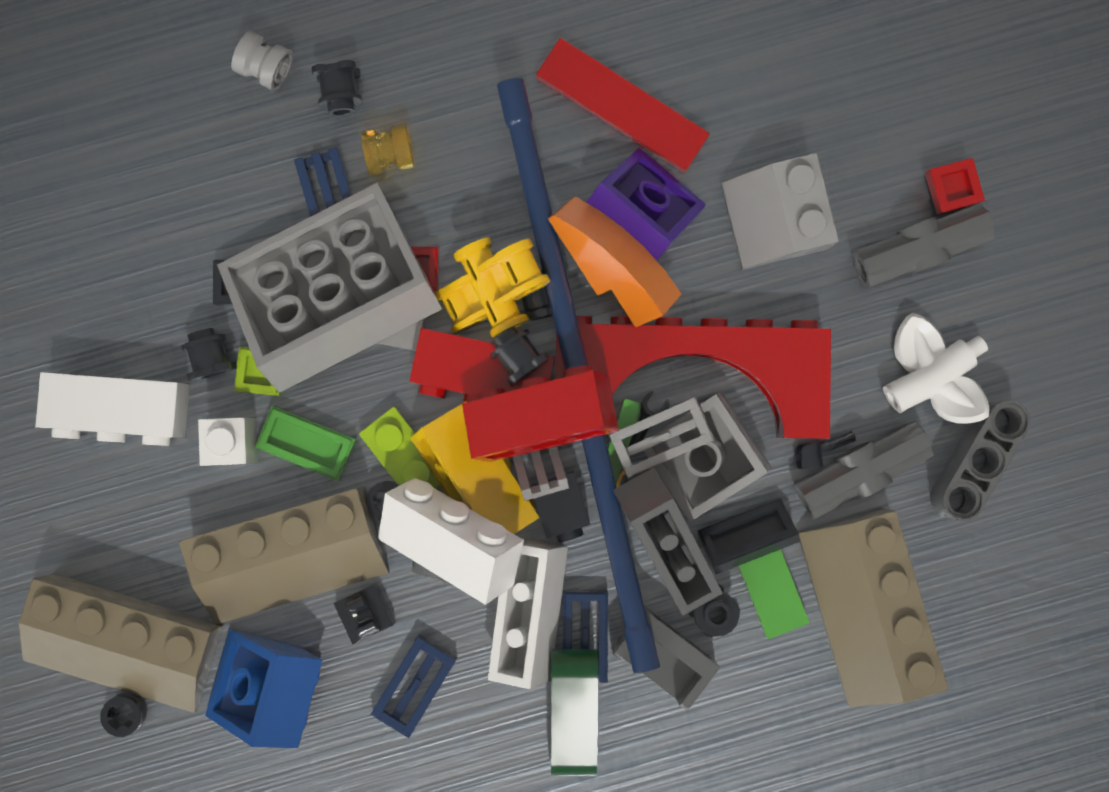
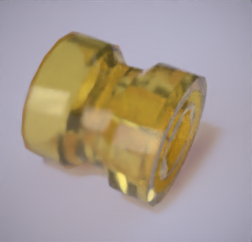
M406 123L393 125L389 131L379 132L376 129L361 131L363 154L370 176L383 174L387 168L392 167L391 163H394L400 170L414 168L412 146Z

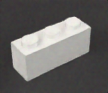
M40 372L35 427L52 428L51 437L80 439L81 431L97 432V441L125 443L126 434L142 435V444L170 446L171 437L185 438L190 385L176 382Z
M416 477L385 493L379 540L485 605L514 586L523 539L507 531L502 525L492 522L469 509L466 504L450 498L433 488L428 482L419 480Z
M523 539L514 586L498 596L488 680L532 689L551 680L552 649H555L568 546Z

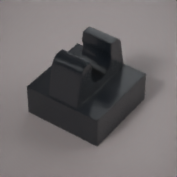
M377 583L334 603L352 645L395 624Z

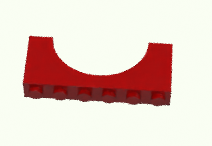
M576 315L587 364L591 366L592 370L609 376L612 394L628 376L653 362L684 356L712 359L736 369L757 386L771 408L776 426V438L830 439L831 329L818 328L817 320H792L790 328L773 327V320L747 319L745 327H728V319L703 318L701 319L700 326H683V318L659 317L656 319L655 325L635 327L629 316L611 317L610 324H592V316ZM557 333L555 380L563 378V371H565Z

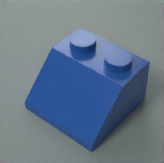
M229 629L205 716L251 747L298 748L303 730L307 724V715L315 686L319 680L323 659L296 645L237 629Z

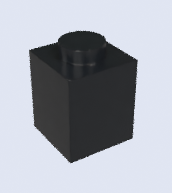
M574 471L565 473L569 485L568 489L534 498L546 538L556 536L558 543L583 536L582 527L591 525ZM557 477L549 478L548 482L557 480ZM536 482L531 484L530 486L533 487L539 485V483Z

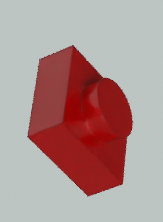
M973 158L929 169L925 172L937 215L977 205L985 201Z

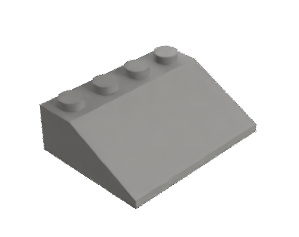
M378 182L217 264L256 366L279 393L442 310Z

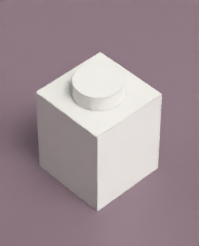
M225 418L198 420L200 466L258 463V448H255L257 443V419Z

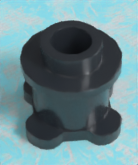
M342 60L337 63L317 64L311 67L312 75L317 76V82L320 83L321 98L318 99V107L328 110L330 116L353 114L355 107L362 104V96L357 94L355 79L359 78L361 74L360 69L356 68L355 61Z
M512 327L492 341L496 350L490 354L492 360L497 358L510 376L507 382L511 387L540 368L549 359L545 352L540 355L527 337L530 333L528 329L518 332L515 327Z
M206 328L188 334L189 342L181 345L182 351H187L193 370V372L186 374L188 381H201L237 369L236 362H228L222 342L226 340L225 334L216 335L214 328Z
M719 583L718 585L723 594L688 613L689 616L694 617L698 628L708 637L724 636L732 632L737 626L740 617V608L735 599L728 593H725L723 586ZM721 606L722 615L717 619H710L709 611L711 608Z

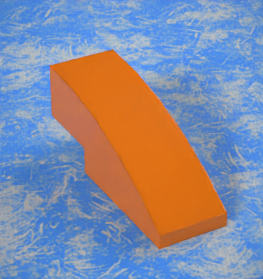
M575 196L548 218L597 296L612 290L635 327L663 316L682 295L667 272L642 244L622 226L585 201Z

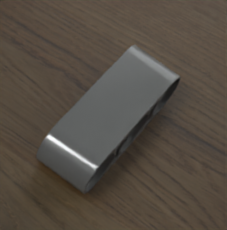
M1012 400L989 402V417L979 422L970 423L931 493V504L940 516L959 521H968L981 513L1028 432L1030 415L1022 404ZM999 410L1005 411L1009 417V426L1004 433H1001L995 426V416ZM979 448L987 456L986 467L981 472L976 471L972 465V456ZM959 487L965 495V502L962 508L955 512L949 504V497L951 492Z

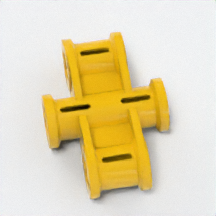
M489 237L462 247L453 254L455 261L462 263L467 274L435 292L437 299L443 301L454 324L450 328L453 335L467 331L489 319L492 326L489 332L492 338H496L512 327L518 328L530 321L527 314H521L515 301L551 282L548 275L542 274L530 250L534 246L530 238L516 242L493 255L490 249L493 243Z

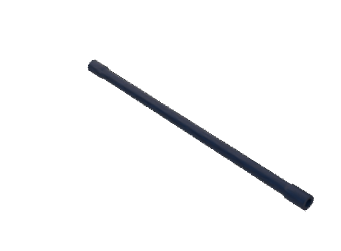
M523 78L507 79L497 84V90L505 124L509 128L542 273L547 274L551 281L546 285V290L564 367L567 370L578 366H588L558 235L548 220L552 215V210L532 128V114ZM605 436L582 440L583 449L624 620V635L634 673L651 671L659 668L660 662L652 627L648 623L621 505L613 492L616 489V483Z

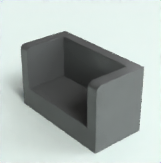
M644 606L648 623L652 627L660 667L642 673L673 696L679 706L687 711L720 669V666L712 657ZM623 632L611 649L614 656L620 660L623 658L631 664Z

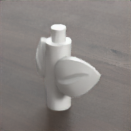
M912 312L900 324L894 342L895 357L909 374L883 386L887 400L897 412L902 413L930 399L932 407L937 414L947 421L954 423H975L988 418L989 404L983 389L976 381L964 376L965 373L977 366L976 358L988 351L987 344L980 336H976L967 343L959 339L946 348L945 341L937 327L923 316Z

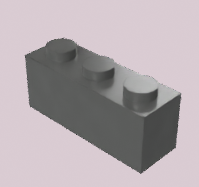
M654 467L613 490L682 616L723 594L674 498Z

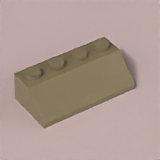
M365 486L179 541L191 586L215 624L389 573L382 544L378 539L379 534L375 520L368 511L366 504L367 493Z
M880 508L798 532L800 545L847 705L855 707L906 703L949 690L896 511Z
M55 573L32 579L19 620L23 661L193 713L198 710L224 626Z

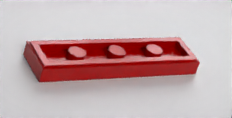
M561 37L536 73V79L684 174L710 135L709 132Z

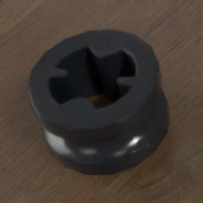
M387 480L377 483L370 489L367 495L366 504L368 511L374 518L380 521L382 511L377 507V503H380L381 500H376L379 491L387 493L400 486L395 481Z
M123 692L104 704L100 713V721L108 734L115 737H126L134 733L145 723L148 708L140 696ZM124 705H128L133 711L128 716L134 717V720H128L121 724L116 720L120 713H114L115 708L120 709Z

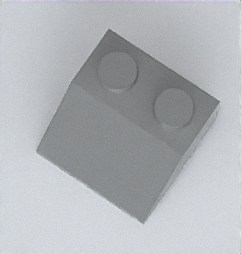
M817 153L772 163L721 183L742 270L828 250L839 242Z
M722 392L717 393L699 405L715 440L654 466L690 522L759 479L771 469V465ZM691 412L680 417L658 433L693 419ZM698 427L643 451L650 458L701 434Z

